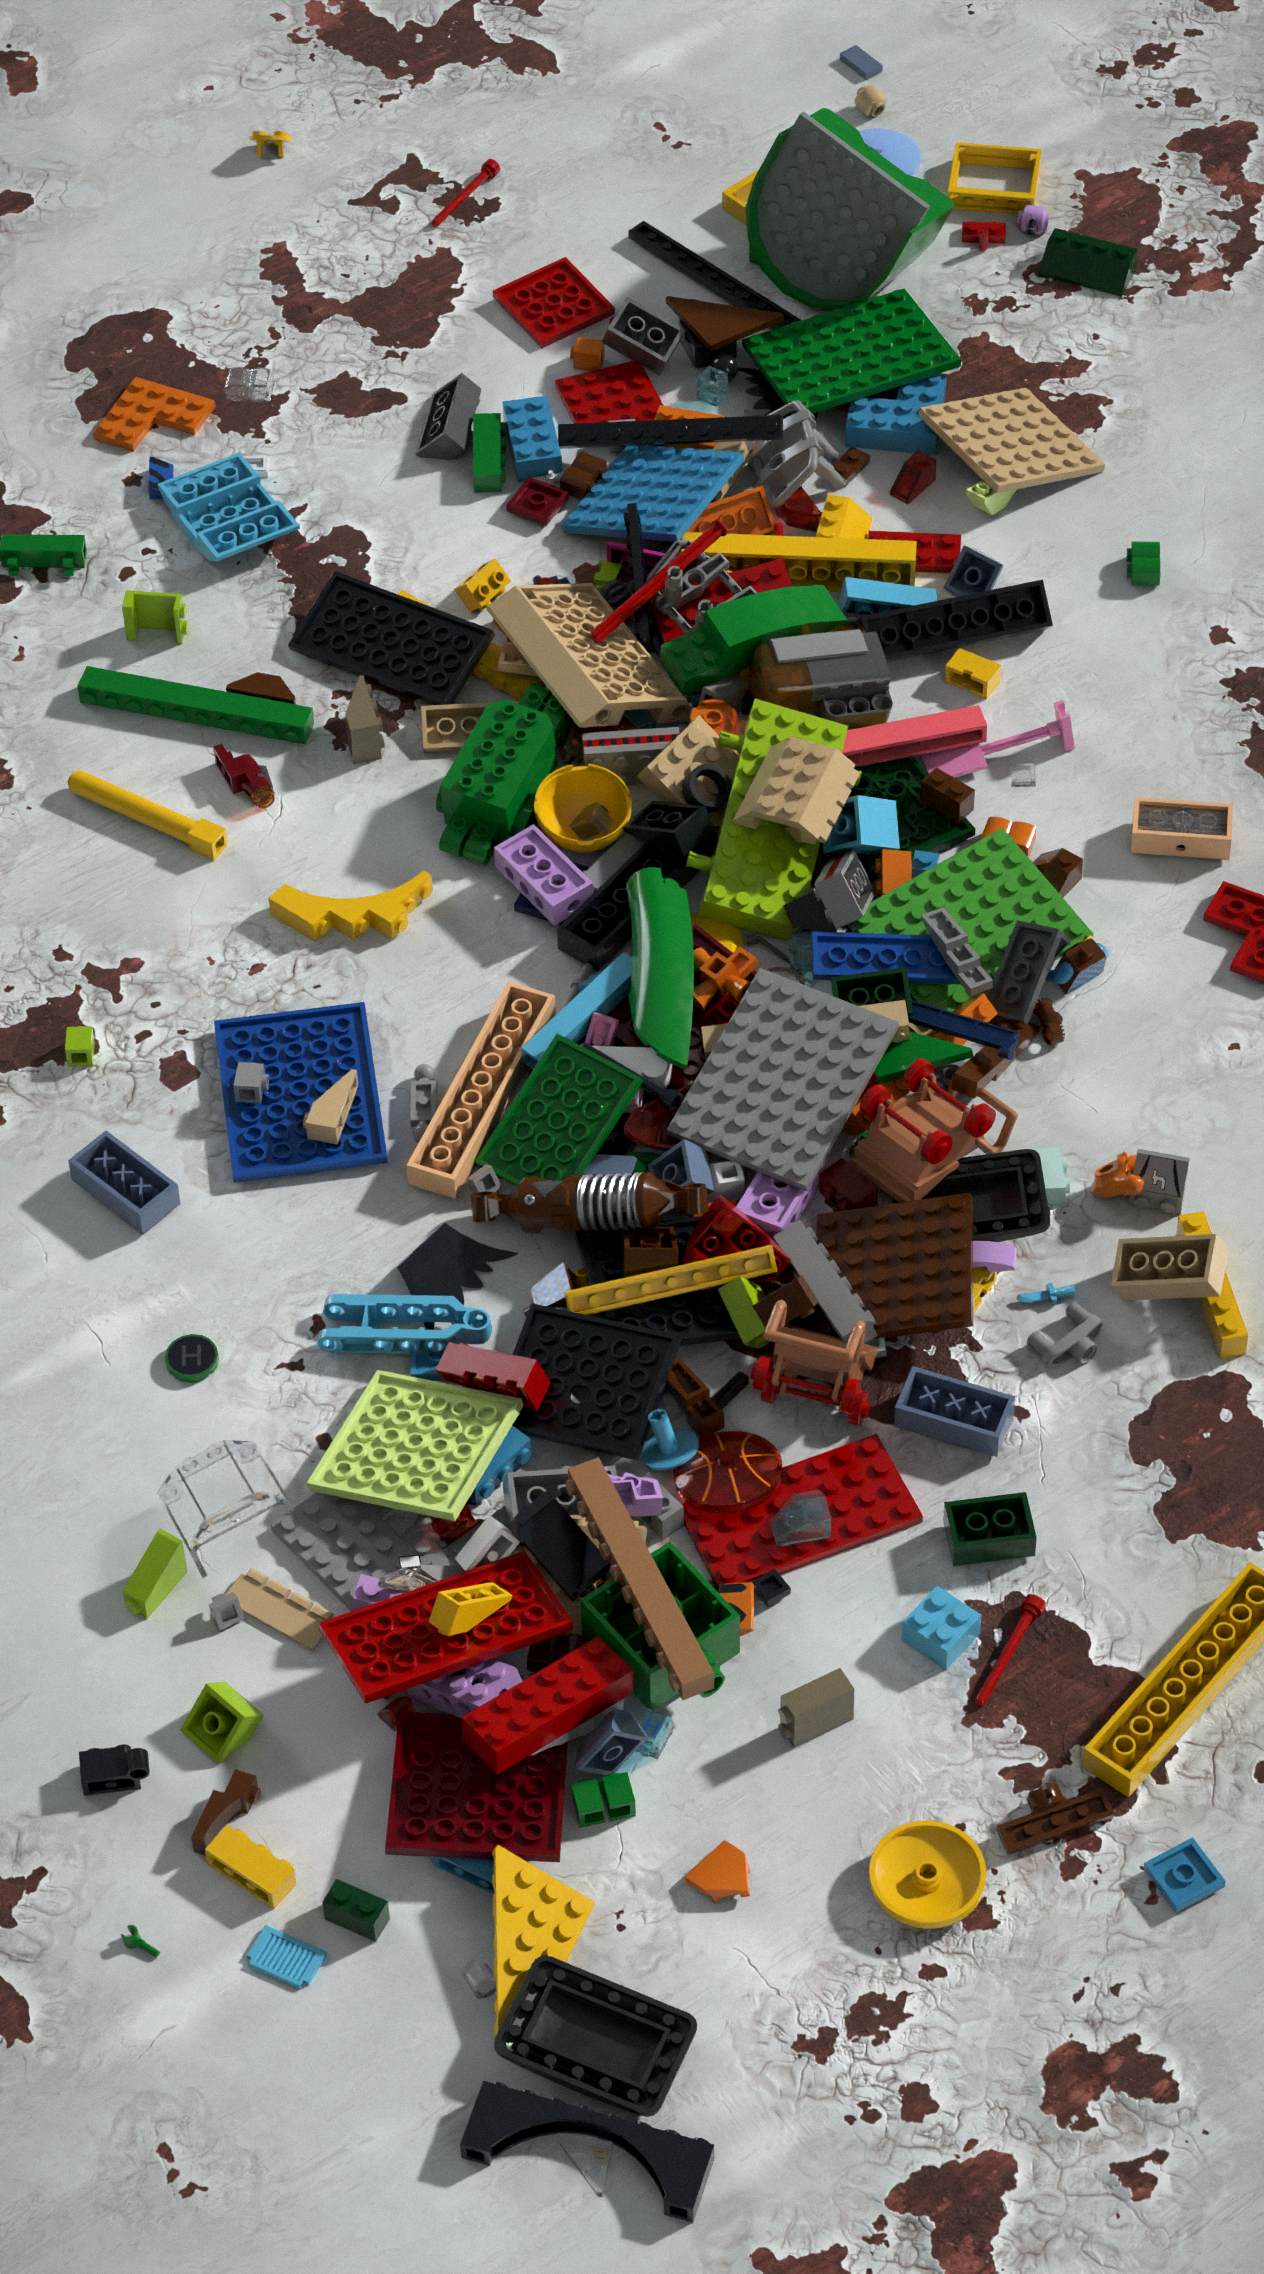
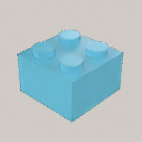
M936 1586L902 1622V1641L947 1670L979 1636L982 1615L939 1586Z

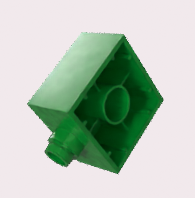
M669 1541L652 1552L651 1556L714 1672V1689L699 1694L701 1697L706 1698L717 1692L725 1681V1676L721 1672L720 1666L740 1653V1615ZM613 1578L580 1599L582 1637L591 1641L599 1636L634 1670V1694L652 1712L679 1693L671 1689L668 1681L669 1674L666 1668H660L656 1658L657 1651L655 1647L648 1645L644 1631H646L644 1626L637 1624L633 1614L634 1607L631 1603H626L620 1581L616 1582Z

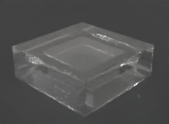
M1034 763L1010 764L1011 787H1036Z

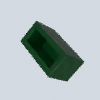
M338 1879L335 1880L322 1901L325 1920L375 1942L390 1920L388 1901Z

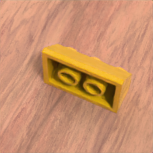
M827 494L815 537L867 539L872 524V517L850 497Z

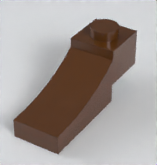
M680 1357L675 1359L666 1382V1387L683 1410L687 1423L702 1439L725 1428L724 1412L709 1397V1388Z
M235 1769L224 1793L216 1790L212 1791L191 1836L195 1853L205 1855V1848L231 1820L241 1813L248 1814L252 1804H257L261 1789L258 1788L256 1775Z

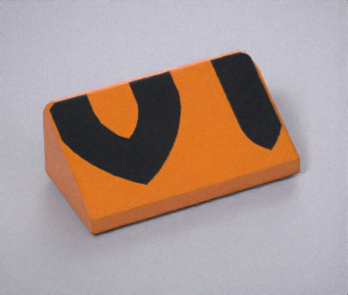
M752 1582L720 1585L719 1594L740 1615V1636L754 1631V1584Z

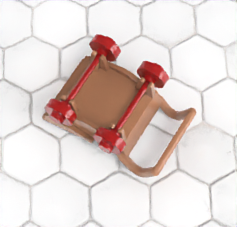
M920 1058L908 1067L903 1077L904 1086L914 1092L913 1094L900 1098L894 1104L891 1101V1092L881 1084L874 1085L864 1094L860 1102V1111L871 1119L876 1118V1120L871 1123L867 1137L860 1140L857 1146H855L854 1157L850 1158V1166L899 1203L921 1200L943 1178L959 1167L957 1160L978 1147L985 1154L1001 1152L1005 1148L1018 1118L1017 1112L985 1089L977 1096L990 1106L985 1103L979 1105L972 1104L971 1109H969L955 1098L957 1091L951 1089L954 1073L945 1091L936 1084L934 1066L926 1059ZM994 1109H996L1006 1119L994 1145H991L984 1139V1134L990 1130L995 1121L996 1112Z
M778 1300L772 1309L763 1334L765 1340L776 1343L773 1352L774 1359L773 1357L761 1355L758 1363L753 1364L750 1379H753V1389L761 1391V1401L773 1404L777 1394L782 1398H786L788 1393L839 1406L840 1413L848 1414V1424L860 1426L862 1419L867 1418L870 1410V1403L867 1402L868 1392L861 1390V1380L864 1371H871L879 1349L878 1347L864 1344L865 1322L857 1320L854 1323L846 1343L839 1337L796 1326L792 1328L784 1327L787 1304L784 1300ZM801 1375L835 1384V1387L831 1388L795 1377ZM790 1384L831 1394L832 1398L792 1388Z

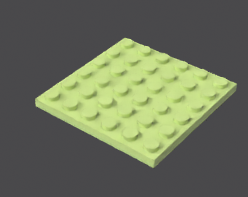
M377 1370L308 1479V1490L456 1521L522 1410V1398Z

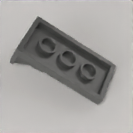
M1017 920L993 980V988L990 989L987 996L998 1012L994 1018L1028 1025L1046 976L1051 970L1055 958L1071 943L1070 938L1061 930Z

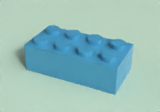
M547 396L503 401V422L506 424V435L517 482H525L529 477L546 476L549 470H552L554 474L562 472V455Z

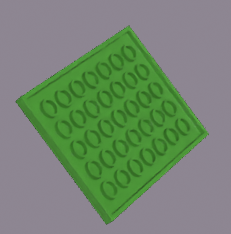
M1003 828L870 902L864 917L847 924L854 933L930 935L921 919V915L944 907L968 935V944L980 957V966L992 980L995 978L1017 920L1059 929L1070 938V945H1067L1055 960L1079 945L1078 941L1086 939V935L1093 937L1094 934ZM909 983L911 1000L953 1012L968 998L973 997L968 994L962 985ZM990 989L976 995L984 993L987 997Z

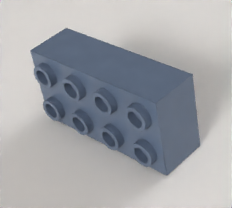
M104 1131L68 1160L71 1179L142 1234L181 1204L178 1184L108 1131Z
M912 1366L895 1406L894 1426L998 1457L1014 1417L1016 1396Z

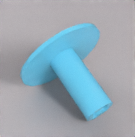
M664 1409L654 1410L648 1415L655 1436L643 1446L641 1459L645 1466L654 1470H668L686 1463L696 1454L699 1441L692 1431L672 1429Z

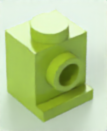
M604 560L599 561V573H595L593 585L596 586L599 593L600 588L605 586L604 584L610 580L618 579L623 582L622 564Z

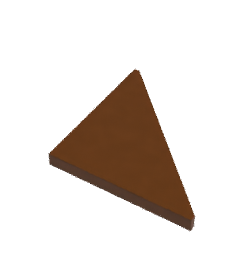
M672 296L666 297V304L710 352L784 321V315L778 312Z

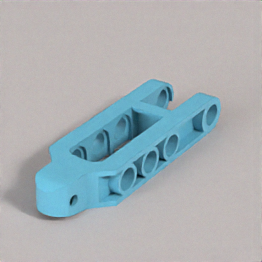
M333 1294L325 1299L323 1309L325 1316L336 1321H362V1326H341L340 1328L323 1329L319 1331L317 1345L320 1349L331 1353L410 1354L411 1342L415 1343L414 1350H416V1354H427L428 1350L430 1354L443 1355L449 1342L456 1344H484L492 1334V1324L487 1312L478 1308L465 1307L454 1296ZM380 1321L446 1322L452 1324L449 1328H445V1330H425L424 1327H419V1330L399 1329L398 1327L379 1329Z

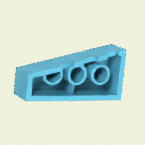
M845 577L836 604L843 612L870 615L937 601L936 589Z

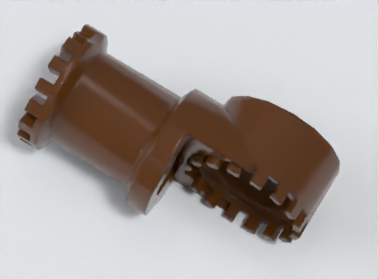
M1045 997L1041 998V1001L1038 999V1003L1036 1002L1032 1013L1041 1020L1042 1035L1046 1044L1061 1043L1065 1039L1063 1037L1065 1036V1033H1063L1065 1030L1062 1029L1063 1025L1060 1026L1063 1017L1054 1010L1051 999L1049 1000V998Z

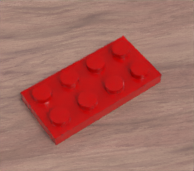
M869 531L868 539L917 541L915 572L951 573L961 550L960 534Z

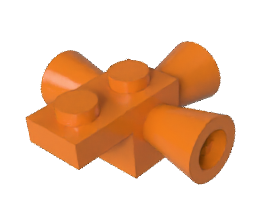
M739 947L728 959L718 952L710 957L703 948L695 949L694 972L702 974L705 981L694 987L693 1005L700 1011H704L716 993L724 998L730 993L740 1003L751 984L750 981L744 979L760 964L758 959L742 947Z

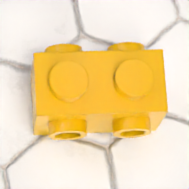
M495 558L478 567L455 587L454 591L469 612L476 609L482 611L491 604V598H497L506 591L505 586L511 580Z

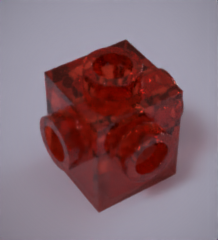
M467 1504L463 1507L456 1521L430 1516L433 1530L441 1537L453 1539L463 1536L468 1531L467 1529L476 1523Z

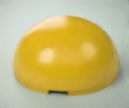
M592 764L577 767L568 765L555 770L541 782L535 795L534 811L540 829L551 842L568 851L588 853L608 847L623 834L624 830L622 827L631 817L632 800L629 789L624 781L612 771Z

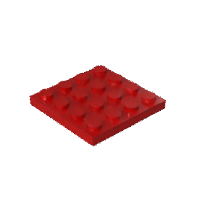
M629 361L555 380V388L573 424L600 423L635 419L636 421L654 420L659 406L663 405L643 365L638 364L636 361Z

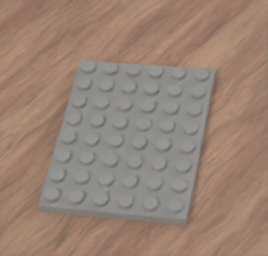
M759 968L668 1126L667 1135L679 1140L685 1139L705 1148L706 1151L808 1191L898 1030L899 1023Z

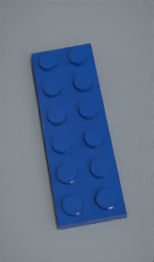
M812 931L813 980H831L830 977L906 967L909 983L961 985L943 959L930 935Z

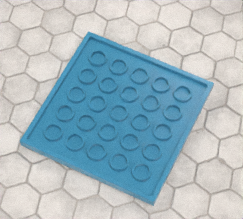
M626 446L608 468V471L602 475V479L596 482L597 485L591 488V492L586 494L561 524L564 533L626 538L627 530L624 523V512H628L627 504L637 503L641 519L642 539L676 542L683 537L745 460L743 453L730 450L675 448L672 446Z

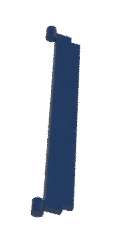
M911 1000L913 1015H908L909 1023L998 1049V1056L1007 1060L1014 1058L1015 1053L1013 1050L1019 1045V1032Z

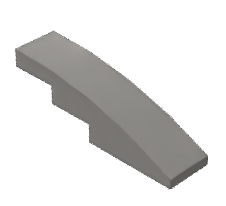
M942 907L921 915V919L937 949L968 994L973 996L993 988V980L980 966V957L968 944V935L945 908Z

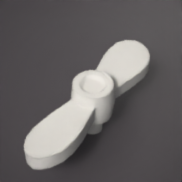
M549 470L546 476L534 477V479L554 485L555 482H560L564 471L554 474L552 470Z

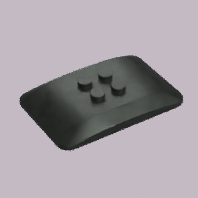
M1032 1149L963 1157L957 1160L959 1167L950 1172L922 1198L928 1199L971 1193L973 1198V1241L1002 1242L1040 1234L1050 1227V1215L1041 1158L1039 1153ZM887 1194L888 1204L899 1203Z
M540 1956L532 1963L495 2037L494 2048L496 2053L502 2058L539 2076L617 2108L649 2117L657 2114L661 2109L695 2037L697 2021L694 2016L683 2010L554 1957Z

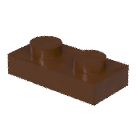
M850 447L833 464L834 469L846 480L844 488L870 462V455Z

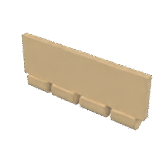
M253 1568L246 1575L241 1574L224 1596L233 1592L238 1597L242 1612L313 1652L324 1638L320 1632L319 1623L333 1618L334 1614L319 1605H315L312 1609L314 1605L312 1601L296 1592L291 1594V1589L273 1579L268 1582V1576Z

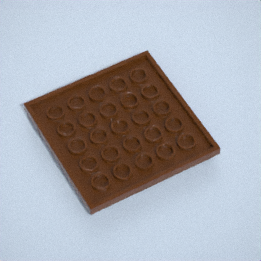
M971 1193L817 1214L816 1236L818 1240H816V1244L822 1243L829 1254V1257H827L828 1261L833 1259L841 1271L838 1274L839 1277L845 1276L853 1288L850 1291L851 1294L857 1293L865 1305L862 1308L863 1311L869 1310L876 1321L873 1327L878 1336L871 1340L974 1326L973 1198ZM821 1309L819 1312L815 1311L814 1331L839 1337Z

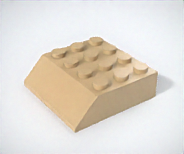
M698 715L637 777L660 801L687 804L682 794V783L692 770L702 764H713L723 769L732 783L738 755L730 748L718 746L719 735ZM698 776L695 779V789L701 798L711 802L718 798L719 790L712 779L707 776ZM726 803L715 812L708 813L717 835L719 834Z

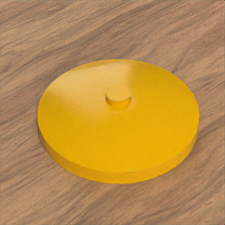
M914 1821L893 1829L875 1847L869 1865L870 1888L879 1906L895 1920L912 1927L924 1929L946 1927L967 1917L981 1901L986 1885V1864L977 1844L960 1829L939 1821Z

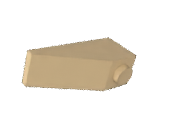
M351 1069L312 1104L310 1112L305 1114L303 1120V1128L307 1130V1139L338 1144L358 1089L357 1070Z

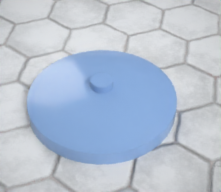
M882 128L859 131L868 146L904 173L915 177L920 168V150L911 138L900 132Z

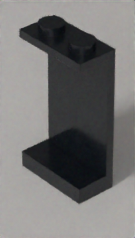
M554 1484L518 1513L507 1525L573 1602L579 1596L584 1598L596 1590L593 1584L599 1579L603 1583L612 1576L611 1564L608 1560L602 1558L600 1550L556 1500L562 1492Z

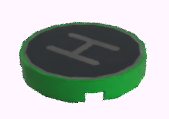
M189 1334L177 1338L169 1345L165 1354V1362L168 1372L176 1376V1379L183 1382H197L204 1380L208 1377V1374L216 1370L219 1356L217 1347L211 1339L203 1335Z

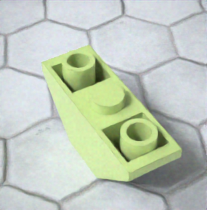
M982 480L966 489L965 494L973 506L990 515H994L1006 507L1016 490L996 493Z

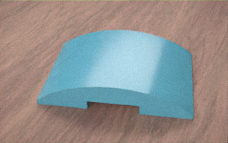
M240 452L158 483L160 493L182 532L200 554L213 562L300 529V525L280 501L275 502L261 485L259 475Z

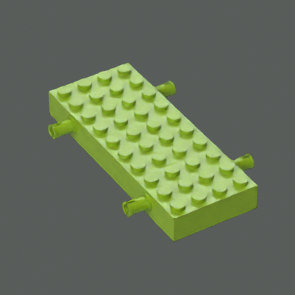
M754 699L742 737L724 732L723 730L720 731L717 745L737 750L739 755L714 854L711 857H707L690 851L687 858V867L706 871L708 875L698 913L699 916L794 943L800 928L792 927L783 905L814 892L811 879L820 841L817 840L816 845L806 842L798 843L785 829L786 825L761 819L757 828L752 829L733 824V819L771 746L789 737H794L837 748L842 753L848 729L847 725ZM860 775L855 783V786H858L861 778Z

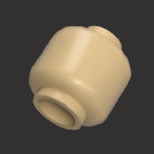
M875 85L862 86L858 89L855 97L856 106L867 117L879 116L886 107L885 96Z

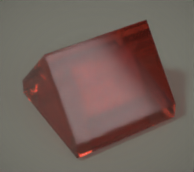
M407 1696L396 1697L380 1710L377 1715L393 1731H396L399 1712H414L412 1701Z

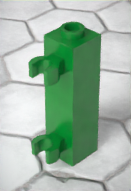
M2 534L1 564L2 567H9L8 574L11 576H18L19 567L64 568V576H74V568H85L87 556L85 535Z

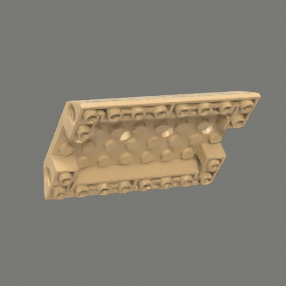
M592 583L514 586L488 605L487 611L578 727L618 725L624 711L634 709H646L656 723L689 721L692 709L687 700L624 622L600 643H596L591 639V631L614 612Z

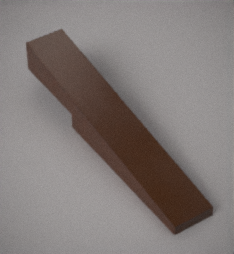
M1012 1022L1006 1028L1017 1031L1020 1034L1018 1038L1019 1045L1013 1050L1015 1053L1012 1060L1001 1058L998 1056V1049L984 1046L954 1073L951 1089L975 1099L991 1080L996 1081L1039 1033L1040 1026L1028 1022V1025Z

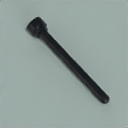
M588 1043L581 1044L582 1047L641 1077L643 1082L640 1087L658 1097L662 1107L673 1112L680 1106L683 1096L678 1091L668 1088L663 1089Z

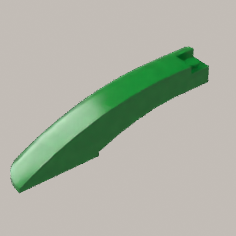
M648 867L635 872L626 884L632 922L631 988L628 995L632 1021L638 1038L645 1046L650 1044L651 1048L657 1052L656 1055L672 1065L686 1069L690 1047L694 991L693 934L686 889L680 888V883L670 878H662L661 868Z

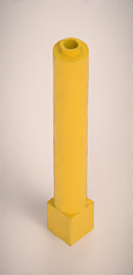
M77 770L68 778L70 792L189 844L191 851L209 859L215 860L228 845L226 828L203 818L199 821L193 820L82 770Z

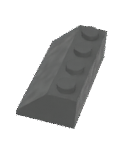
M463 373L432 394L415 454L418 457L451 460L466 451L468 437L472 432L473 414H475L480 402L479 397L482 389Z

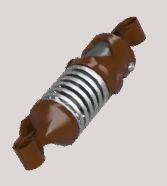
M652 1172L634 1173L633 1176L630 1173H625L624 1175L616 1173L614 1176L612 1174H606L605 1176L597 1174L595 1177L592 1174L568 1175L562 1181H551L537 1176L523 1177L511 1194L484 1191L470 1195L474 1222L493 1221L496 1219V1215L503 1213L514 1220L526 1234L540 1233L543 1228H555L564 1233L567 1231L587 1232L592 1228L595 1231H599L601 1227L605 1231L612 1227L615 1231L620 1226L623 1230H627L629 1226L633 1230H636L638 1227L642 1230L655 1229L665 1213L675 1207L685 1210V1213L690 1215L709 1211L706 1184L696 1183L681 1187L671 1181L658 1179ZM623 1212H626V1225L623 1223ZM617 1214V1219H618V1220H617V1224L615 1225V1224H614V1221H613V1218H614L615 1215ZM633 1214H634V1218H635V1221H636L635 1225L633 1224V1221H632V1216H633Z

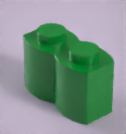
M1132 541L1131 548H1127L1126 562H1131V564H1127V578H1131V585H1160V542Z

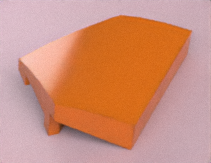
M725 1840L684 1877L687 1885L707 1896L711 1895L714 1903L719 1902L725 1896L740 1894L741 1898L750 1896V1888L748 1886L750 1868L747 1863V1857L744 1852Z

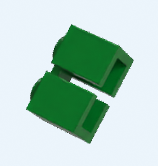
M627 1772L608 1774L602 1777L601 1781H597V1779H583L571 1784L572 1801L580 1828L605 1823L602 1794L604 1795L610 1821L636 1816L635 1798Z

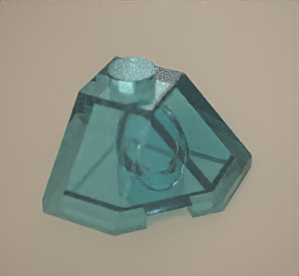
M820 1490L792 1494L771 1520V1527L776 1546L831 1538V1516L826 1497Z

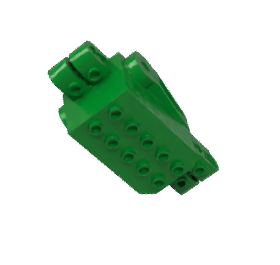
M531 683L518 704L503 699L486 706L440 785L436 799V810L444 814L445 824H447L439 841V849L441 851L458 857L463 856L464 859L485 866L493 856L495 846L533 824L537 827L538 822L534 811L537 789L541 782L557 769L556 748L573 720L548 688Z

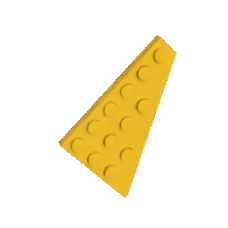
M499 1845L492 1852V1856H494L492 1885L494 1887L493 1919H495V1937L493 1938V1948L495 1950V1958L493 1959L494 1982H496V2001L494 2002V2012L496 2014V2021L494 2023L495 2037L534 1960L540 1956H551L567 1962L596 1903Z

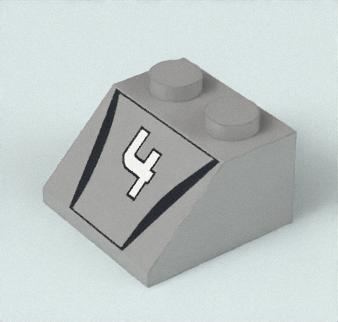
M1138 1149L1133 1175L1140 1176L1144 1180V1185L1139 1194L1130 1195L1129 1205L1181 1215L1186 1193L1190 1158Z

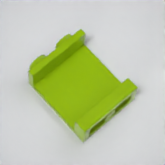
M126 590L122 612L127 641H136L139 628L176 630L177 644L183 643L184 635H188L189 621H185L187 605L183 604L182 594Z

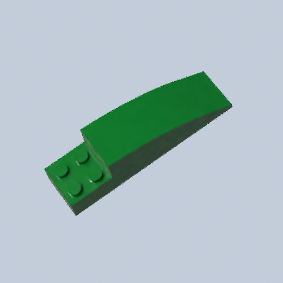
M824 585L783 587L768 590L705 610L703 627L662 644L659 661L680 693L686 696L706 685L759 663L768 639L826 633L846 624L848 620Z

